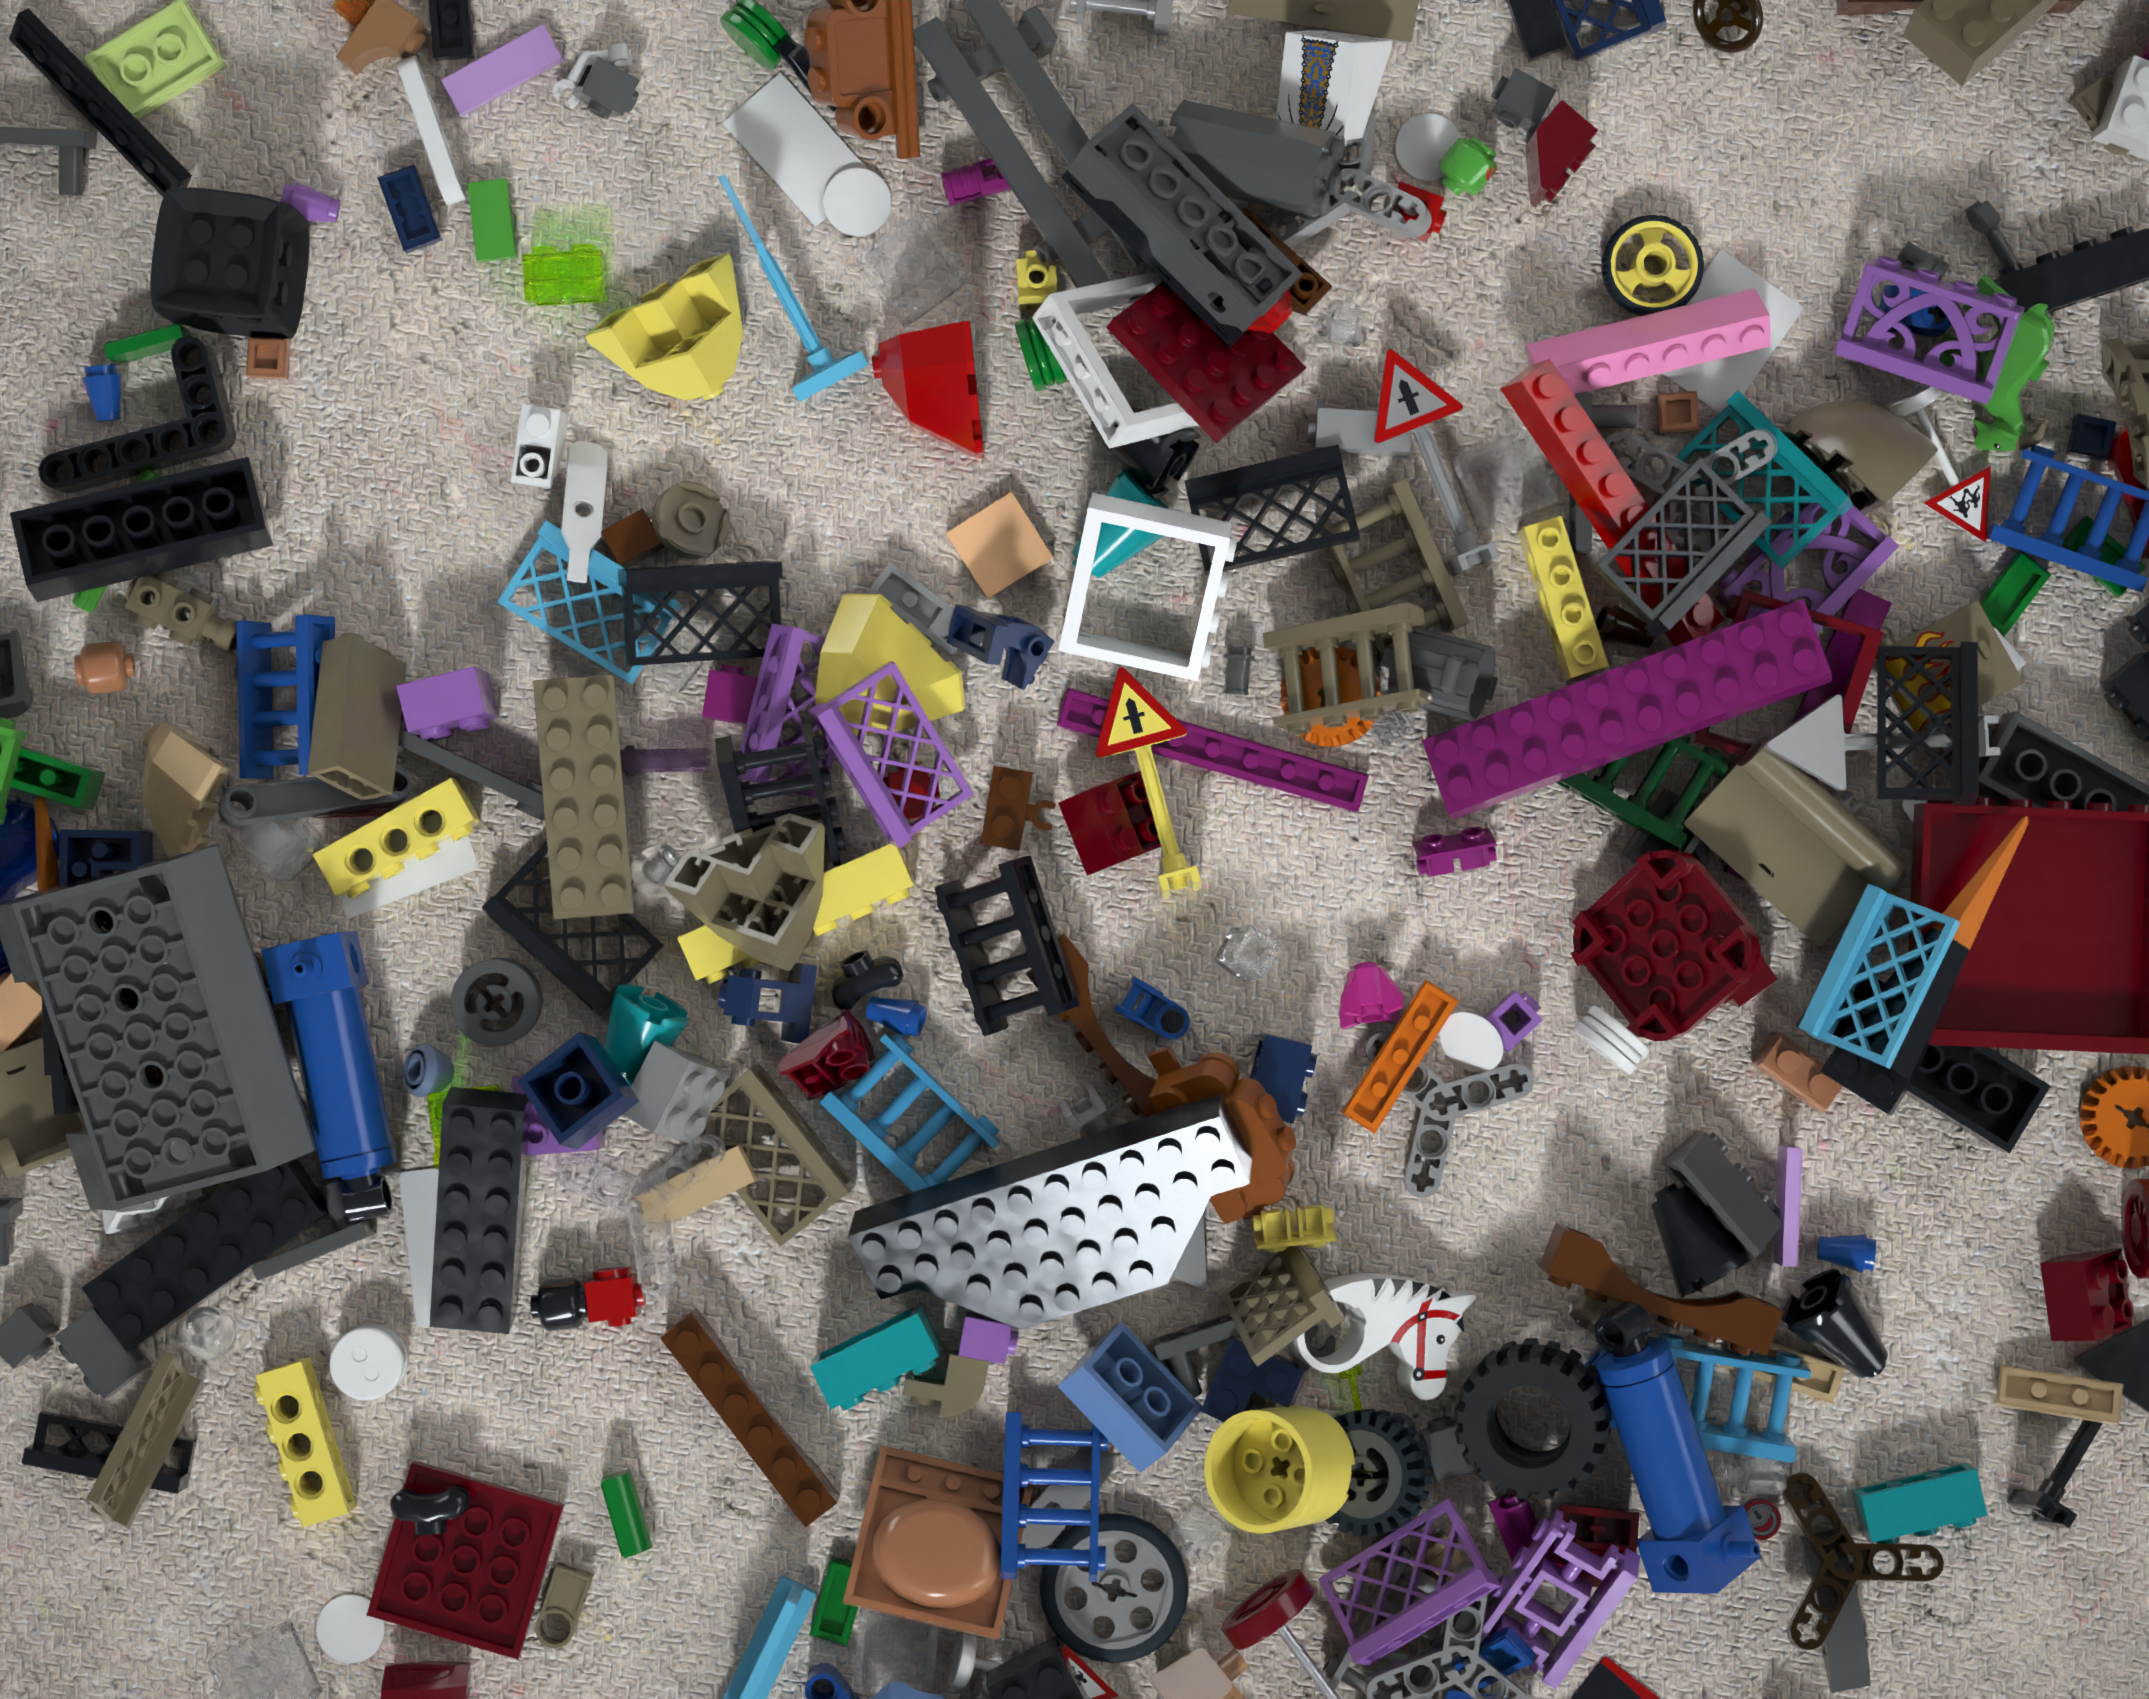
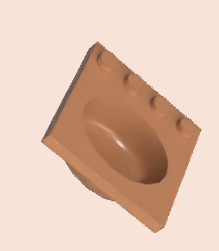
M881 1445L843 1604L999 1640L1013 1580L1001 1579L1004 1474ZM1028 1484L1027 1488H1019V1504H1027V1508H1029L1034 1484ZM1018 1528V1544H1021L1024 1528Z

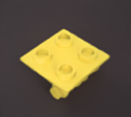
M1324 1204L1304 1206V1210L1296 1207V1211L1289 1212L1288 1208H1284L1282 1213L1280 1209L1262 1210L1260 1215H1253V1218H1250L1257 1250L1264 1249L1268 1252H1280L1287 1249L1288 1246L1304 1245L1308 1248H1319L1325 1246L1327 1242H1337L1332 1224L1334 1223L1333 1208H1325Z

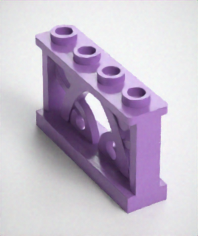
M1879 256L1877 260L1871 259L1866 262L1842 336L1838 341L1834 354L1987 405L1995 394L1998 380L2025 307L2016 305L2017 299L2007 294L1994 292L1993 297L1979 293L1977 292L1979 288L1977 285L1966 281L1955 280L1954 284L1939 280L1940 274L1932 270L1917 268L1916 272L1900 268L1902 262L1891 257ZM1884 280L1895 283L1899 288V293L1896 297H1890L1885 291L1883 292L1884 302L1887 306L1893 308L1888 313L1881 310L1875 304L1872 296L1874 286ZM1911 287L1926 293L1911 298ZM1957 302L1972 306V308L1964 314ZM1938 305L1950 320L1958 340H1950L1938 344L1930 350L1924 359L1917 357L1915 337L1911 330L1899 320L1920 309ZM1866 307L1872 315L1880 320L1862 339L1856 337V333ZM1982 313L1994 314L2001 323L1999 336L1989 342H1975L1974 335L1983 334L1990 328V326L1982 327L1979 325L1978 316ZM1891 327L1899 331L1904 337L1905 345L1903 348L1894 349L1891 347L1890 339L1898 336L1888 331ZM1961 349V354H1951L1955 360L1952 366H1946L1941 362L1940 355L1943 351ZM1996 349L1986 379L1978 377L1977 351Z
M1802 503L1803 506L1800 508V524H1815L1813 516L1821 506L1818 503ZM1853 506L1843 516L1839 515L1840 527L1836 536L1828 535L1831 530L1830 523L1804 548L1827 550L1822 561L1823 579L1830 589L1826 595L1810 588H1799L1786 594L1784 569L1781 570L1770 559L1769 574L1757 570L1768 556L1755 545L1745 556L1750 562L1740 572L1735 568L1732 569L1719 582L1718 586L1722 591L1715 598L1728 608L1732 595L1739 596L1741 589L1748 582L1756 581L1761 586L1759 594L1770 595L1772 598L1786 602L1796 597H1806L1810 602L1809 609L1833 616L1893 554L1899 545L1889 535L1886 536L1865 515ZM1787 512L1776 524H1794V516ZM1850 524L1873 545L1870 549L1844 539ZM1775 531L1776 534L1771 539V548L1780 557L1793 545V537L1787 538L1793 531ZM1836 552L1841 553L1836 562L1842 561L1846 565V571L1841 575L1835 574L1831 570L1832 559ZM1750 607L1746 620L1772 610ZM1813 623L1817 633L1823 626Z

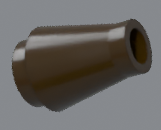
M1605 605L1600 610L1595 624L1602 642L1640 646L1646 649L1652 645L1654 637L1644 628L1647 623L1617 605L1613 607Z

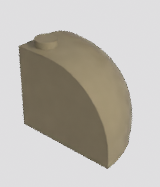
M1833 401L1814 406L1795 416L1780 429L1790 441L1849 496L1854 506L1863 515L1886 504L1938 451V448L1930 441L1928 434L1917 424L1911 425L1898 415L1884 408L1859 401Z

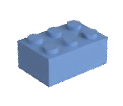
M1122 1321L1096 1340L1057 1385L1139 1472L1145 1470L1170 1450L1202 1408V1405L1158 1361Z

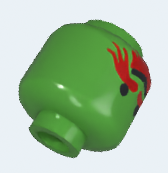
M1473 135L1469 140L1458 138L1439 161V169L1445 175L1441 183L1457 196H1460L1463 191L1470 195H1477L1496 173L1497 165L1493 159L1497 155Z

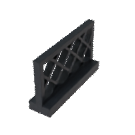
M1339 445L1184 481L1193 515L1200 516L1199 510L1216 506L1226 512L1221 521L1229 522L1233 516L1249 525L1240 541H1237L1233 562L1225 561L1222 572L1360 540ZM1333 478L1338 479L1340 489L1332 501L1314 492L1321 481ZM1293 488L1303 494L1293 510L1276 501L1282 490ZM1254 497L1265 503L1255 519L1237 510L1244 499ZM1309 498L1326 507V510L1316 524L1299 514ZM1341 499L1343 500L1344 508L1338 506ZM1271 507L1288 516L1278 533L1261 524V521ZM1332 512H1335L1348 520L1350 530L1333 534L1322 527ZM1294 520L1312 530L1305 541L1294 543L1284 537ZM1255 530L1273 539L1266 550L1255 552L1245 546ZM1198 543L1205 575L1208 576L1212 564L1209 550L1212 546Z
M1699 457L1593 568L1648 623L1644 628L1654 638H1657L1668 632L1772 521L1762 511L1755 513ZM1696 472L1708 483V497L1690 496V479ZM1680 489L1682 490V496H1674ZM1666 503H1682L1683 523L1664 522V506ZM1691 503L1709 504L1710 524H1691ZM1717 504H1729L1740 515V518L1733 525L1718 524ZM1656 515V523L1649 522ZM1642 529L1656 530L1657 550H1639L1638 533ZM1665 530H1683L1684 551H1666ZM1692 531H1710L1711 548L1707 552L1693 551ZM1719 532H1725L1719 539ZM1630 542V550L1623 549ZM1616 556L1631 557V577H1619L1608 564ZM1639 557H1658V578H1640ZM1666 558H1684L1685 575L1682 579L1667 578ZM1693 558H1699L1700 560L1693 566ZM1640 585H1659V603L1652 610L1641 599ZM1667 585H1674L1667 593Z
M754 561L618 569V584L622 586L626 665L636 666L763 657L765 648H757L747 637L760 622L769 630L772 624L781 625L779 578H782V562ZM756 586H769V603L759 613L745 598ZM746 587L740 594L733 589ZM725 588L736 599L721 615L706 601L716 589ZM708 589L702 597L694 591ZM678 591H687L697 600L684 617H681L668 605V602ZM655 592H668V594L662 599ZM648 593L659 603L645 620L633 610V594ZM740 604L756 617L742 634L727 621ZM702 606L718 619L704 636L688 623ZM663 608L679 621L665 639L649 625ZM769 612L771 623L765 618ZM634 619L640 624L636 630L634 628ZM722 625L738 638L727 651H719L709 642L710 638ZM685 627L700 641L689 653L681 654L670 642ZM646 629L661 644L650 656L636 657L635 640ZM742 643H744L749 648L737 650ZM705 645V646H706L708 649H710L712 652H699V651H700V650L703 648V646ZM665 648H667L670 652L673 653L668 655H660Z
M1961 642L1960 647L1879 646L1877 651V799L1958 801V806H1975L1979 794L1977 642ZM1886 658H1902L1912 668L1897 680L1886 670ZM1932 659H1950V672L1940 681L1924 668ZM1917 672L1933 686L1919 699L1904 686ZM1886 681L1892 685L1888 690H1886ZM1949 681H1950V690H1948V689L1944 686V685L1947 684ZM1896 691L1912 704L1899 717L1886 707V700ZM1936 692L1941 693L1950 702V709L1940 718L1924 704ZM1917 709L1933 723L1920 736L1904 723ZM1950 717H1951V728L1945 724V722H1946ZM1886 718L1892 722L1887 728ZM1896 728L1912 741L1899 755L1886 744V737ZM1938 728L1951 739V746L1941 755L1937 754L1924 742ZM1917 747L1933 760L1920 774L1903 760ZM1886 755H1887L1890 759H1892V761H1891L1890 763H1888L1887 765H1886ZM1950 755L1951 766L1945 761ZM1896 765L1913 779L1904 788L1886 787V774ZM1939 766L1951 777V789H1935L1924 778ZM1917 784H1919L1922 788H1914V787H1915Z
M546 841L494 897H490L482 906V909L488 917L600 1017L611 1006L610 1004L613 1001V995L618 985L629 984L664 945L629 913L617 914L619 917V931L596 932L595 916L590 917L591 932L568 933L567 919H562L563 934H545L539 929V913L553 912V907H538V885H551L550 879L537 880V864L548 854ZM532 871L533 880H523ZM516 886H533L534 907L516 908L506 897ZM524 913H534V923ZM623 920L634 930L623 931ZM624 936H641L652 947L641 958H625ZM619 937L620 959L597 960L596 938ZM591 938L592 960L575 961L569 956L568 939ZM563 939V949L553 940ZM620 964L621 980L609 992L597 981V965ZM625 964H635L625 975ZM582 966H592L593 976Z

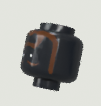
M576 1278L544 1280L538 1288V1294L531 1295L530 1307L533 1319L539 1318L542 1327L547 1331L577 1329L582 1325L584 1318H588L585 1287H582L580 1281Z

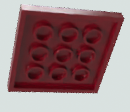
M1164 281L1114 317L1106 327L1216 444L1292 383L1306 369L1296 355L1274 333L1249 330L1230 348Z
M414 1460L410 1465L404 1489L406 1488L420 1494L443 1493L459 1486L468 1491L469 1505L461 1517L447 1520V1532L442 1534L416 1535L413 1521H401L395 1517L367 1616L518 1660L522 1654L565 1504Z

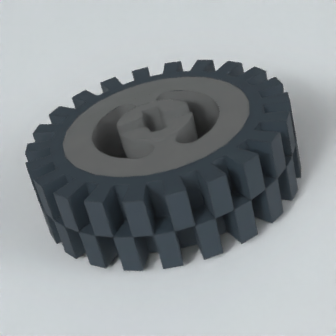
M1364 1409L1345 1413L1334 1418L1347 1434L1353 1450L1356 1449L1355 1465H1352V1470L1362 1467L1367 1471L1375 1472L1384 1469L1389 1470V1475L1373 1478L1369 1474L1361 1473L1351 1476L1347 1491L1349 1496L1346 1502L1333 1516L1325 1520L1328 1524L1338 1523L1337 1530L1343 1533L1353 1531V1536L1362 1537L1369 1535V1537L1405 1526L1412 1521L1410 1517L1419 1514L1422 1510V1507L1419 1505L1420 1502L1426 1501L1430 1493L1425 1491L1424 1488L1425 1485L1432 1484V1475L1425 1473V1467L1432 1466L1430 1457L1423 1459L1421 1453L1427 1447L1423 1440L1416 1442L1414 1436L1418 1432L1413 1426L1404 1427L1403 1424L1406 1420L1400 1416L1390 1417L1391 1412ZM1388 1483L1386 1491L1380 1496L1379 1489Z

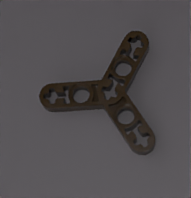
M1798 1473L1784 1481L1782 1486L1783 1500L1821 1561L1788 1624L1787 1635L1791 1644L1796 1648L1813 1650L1822 1645L1856 1581L1926 1582L1934 1580L1943 1571V1557L1939 1550L1931 1545L1855 1543L1813 1476L1807 1473ZM1795 1481L1800 1486L1807 1484L1810 1487L1811 1491L1806 1496L1811 1505L1816 1504L1818 1501L1822 1505V1508L1811 1511L1805 1518L1801 1510L1807 1509L1808 1506L1802 1498L1794 1499L1791 1494L1796 1489ZM1818 1515L1826 1516L1832 1522L1833 1531L1828 1538L1816 1536L1811 1528L1813 1519ZM1839 1536L1844 1543L1836 1545L1843 1556L1850 1554L1853 1558V1561L1849 1564L1851 1569L1849 1573L1844 1568L1837 1570L1834 1563L1839 1559L1833 1548L1825 1552L1822 1547L1834 1542ZM1879 1551L1888 1552L1894 1559V1569L1889 1574H1881L1874 1567L1873 1558ZM1900 1551H1906L1904 1560L1920 1558L1921 1552H1925L1926 1559L1933 1560L1934 1566L1927 1569L1926 1575L1922 1574L1921 1567L1908 1566L1905 1567L1907 1575H1902L1904 1561ZM1821 1585L1831 1587L1836 1594L1835 1604L1831 1608H1822L1815 1601V1591ZM1808 1606L1816 1614L1827 1616V1620L1824 1623L1821 1619H1816L1812 1627L1813 1633L1817 1635L1816 1639L1810 1638L1802 1642L1800 1640L1802 1633L1797 1630L1798 1624L1806 1625L1813 1614L1805 1612Z

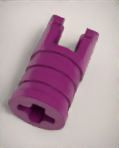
M991 158L974 162L972 165H964L961 168H954L947 172H940L944 192L950 207L957 203L961 204L968 200L972 201L978 197L983 198L1011 189Z

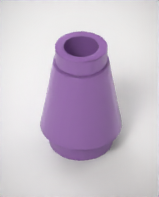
M298 182L295 185L285 184L281 202L293 206L307 221L337 222L340 200Z

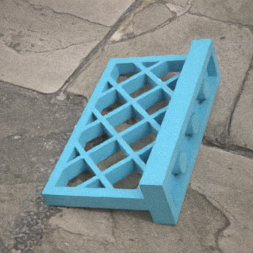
M545 520L537 533L539 535L538 539L497 603L615 676L633 685L645 665L632 666L629 673L615 665L612 650L625 647V641L610 644L606 623L623 620V613L604 617L600 601L601 596L617 593L622 596V586L618 584V569L625 568L596 550L591 549L587 576L590 577L593 592L571 597L568 582L566 581L567 570L564 569L563 561L568 563L569 548L561 534V529ZM543 549L556 556L559 572L537 576L535 561ZM531 570L532 578L525 579L526 575ZM561 578L566 598L544 603L539 583ZM596 581L607 587V589L598 590ZM534 584L538 605L521 608L510 601L519 587ZM655 592L662 599L667 595L664 592ZM648 593L633 594V604L641 608L634 610L639 616L650 614L659 604ZM594 598L599 619L577 624L572 603ZM674 598L668 602V605L680 615L684 609L681 603ZM567 604L572 625L556 629L550 626L545 609ZM664 608L656 616L661 622L655 631L663 637L673 620L676 622V619ZM540 611L542 620L531 613ZM601 625L605 646L592 649L583 646L579 630ZM573 631L575 640L571 639L563 633ZM653 635L637 638L635 640L636 656H650L658 646L659 641ZM648 642L641 652L639 644ZM607 651L609 661L599 656L598 653Z
M1868 883L1798 1028L1827 1044L1830 1043L1890 1069L1956 934L1960 922L1944 914L1889 894L1883 889ZM1895 906L1906 910L1910 923L1891 931L1888 920ZM1915 914L1922 916L1923 918L1917 920ZM1934 922L1945 925L1938 940L1925 945L1920 928ZM1913 932L1918 948L1899 956L1894 940ZM1887 943L1892 960L1873 967L1871 955L1874 949ZM1921 957L1924 964L1921 975L1908 981L1903 964ZM1895 968L1901 985L1882 992L1877 976ZM1870 980L1875 996L1856 1004L1853 992L1857 984ZM1904 993L1907 1004L1903 1012L1890 1018L1885 1001ZM1878 1004L1883 1021L1864 1029L1859 1012ZM1852 1015L1857 1032L1842 1039L1834 1036L1833 1034L1839 1021ZM1886 1030L1889 1041L1881 1056L1871 1051L1867 1037ZM1860 1041L1862 1047L1853 1043Z
M782 1574L723 1699H767L818 1591Z

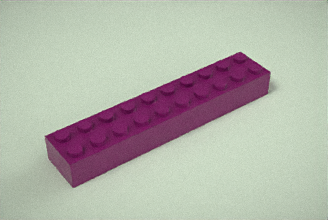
M1804 599L1426 738L1422 740L1447 813L1454 820L1570 776L1586 772L1832 682V672Z

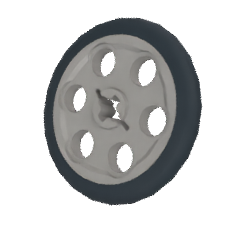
M1119 1513L1099 1515L1098 1546H1106L1105 1571H1098L1097 1582L1100 1584L1089 1582V1570L1081 1569L1079 1566L1043 1565L1039 1584L1041 1606L1051 1629L1059 1640L1070 1647L1075 1653L1094 1661L1106 1663L1130 1662L1154 1652L1165 1644L1178 1628L1187 1606L1189 1593L1187 1570L1181 1554L1174 1543L1154 1524L1132 1515ZM1072 1526L1059 1537L1051 1549H1089L1090 1526ZM1130 1540L1136 1545L1137 1553L1131 1560L1122 1561L1115 1556L1114 1547L1119 1541ZM1155 1568L1163 1574L1164 1581L1159 1588L1150 1590L1142 1584L1141 1577L1146 1570ZM1114 1578L1119 1579L1120 1587L1126 1589V1592H1117L1115 1598H1111L1108 1596V1589L1103 1587L1105 1583L1111 1584ZM1072 1587L1082 1588L1087 1594L1086 1603L1079 1608L1070 1607L1065 1602L1064 1595ZM1143 1606L1151 1611L1153 1618L1146 1627H1136L1130 1621V1613L1136 1607ZM1099 1616L1111 1618L1114 1622L1112 1633L1104 1637L1096 1635L1091 1628L1095 1618Z

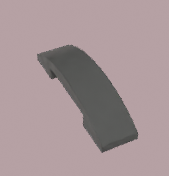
M1833 1530L1814 1534L1820 1538H1828ZM1803 1535L1800 1536L1807 1575L1812 1580L1821 1561L1806 1536ZM1839 1536L1834 1542L1822 1547L1825 1552L1833 1548L1839 1559L1834 1563L1837 1570L1844 1568L1849 1573L1851 1569L1849 1567L1848 1555L1843 1556L1836 1546L1844 1543ZM1855 1584L1823 1642L1825 1648L1823 1657L1831 1693L1871 1686L1866 1638ZM1821 1585L1816 1589L1814 1594L1816 1603L1822 1608H1831L1836 1601L1834 1590L1826 1585ZM1818 1614L1819 1619L1825 1623L1827 1616Z

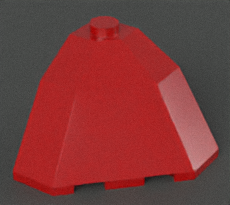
M961 321L899 334L879 343V355H872L874 379L882 378L884 390L912 427L976 459L984 458L970 321Z

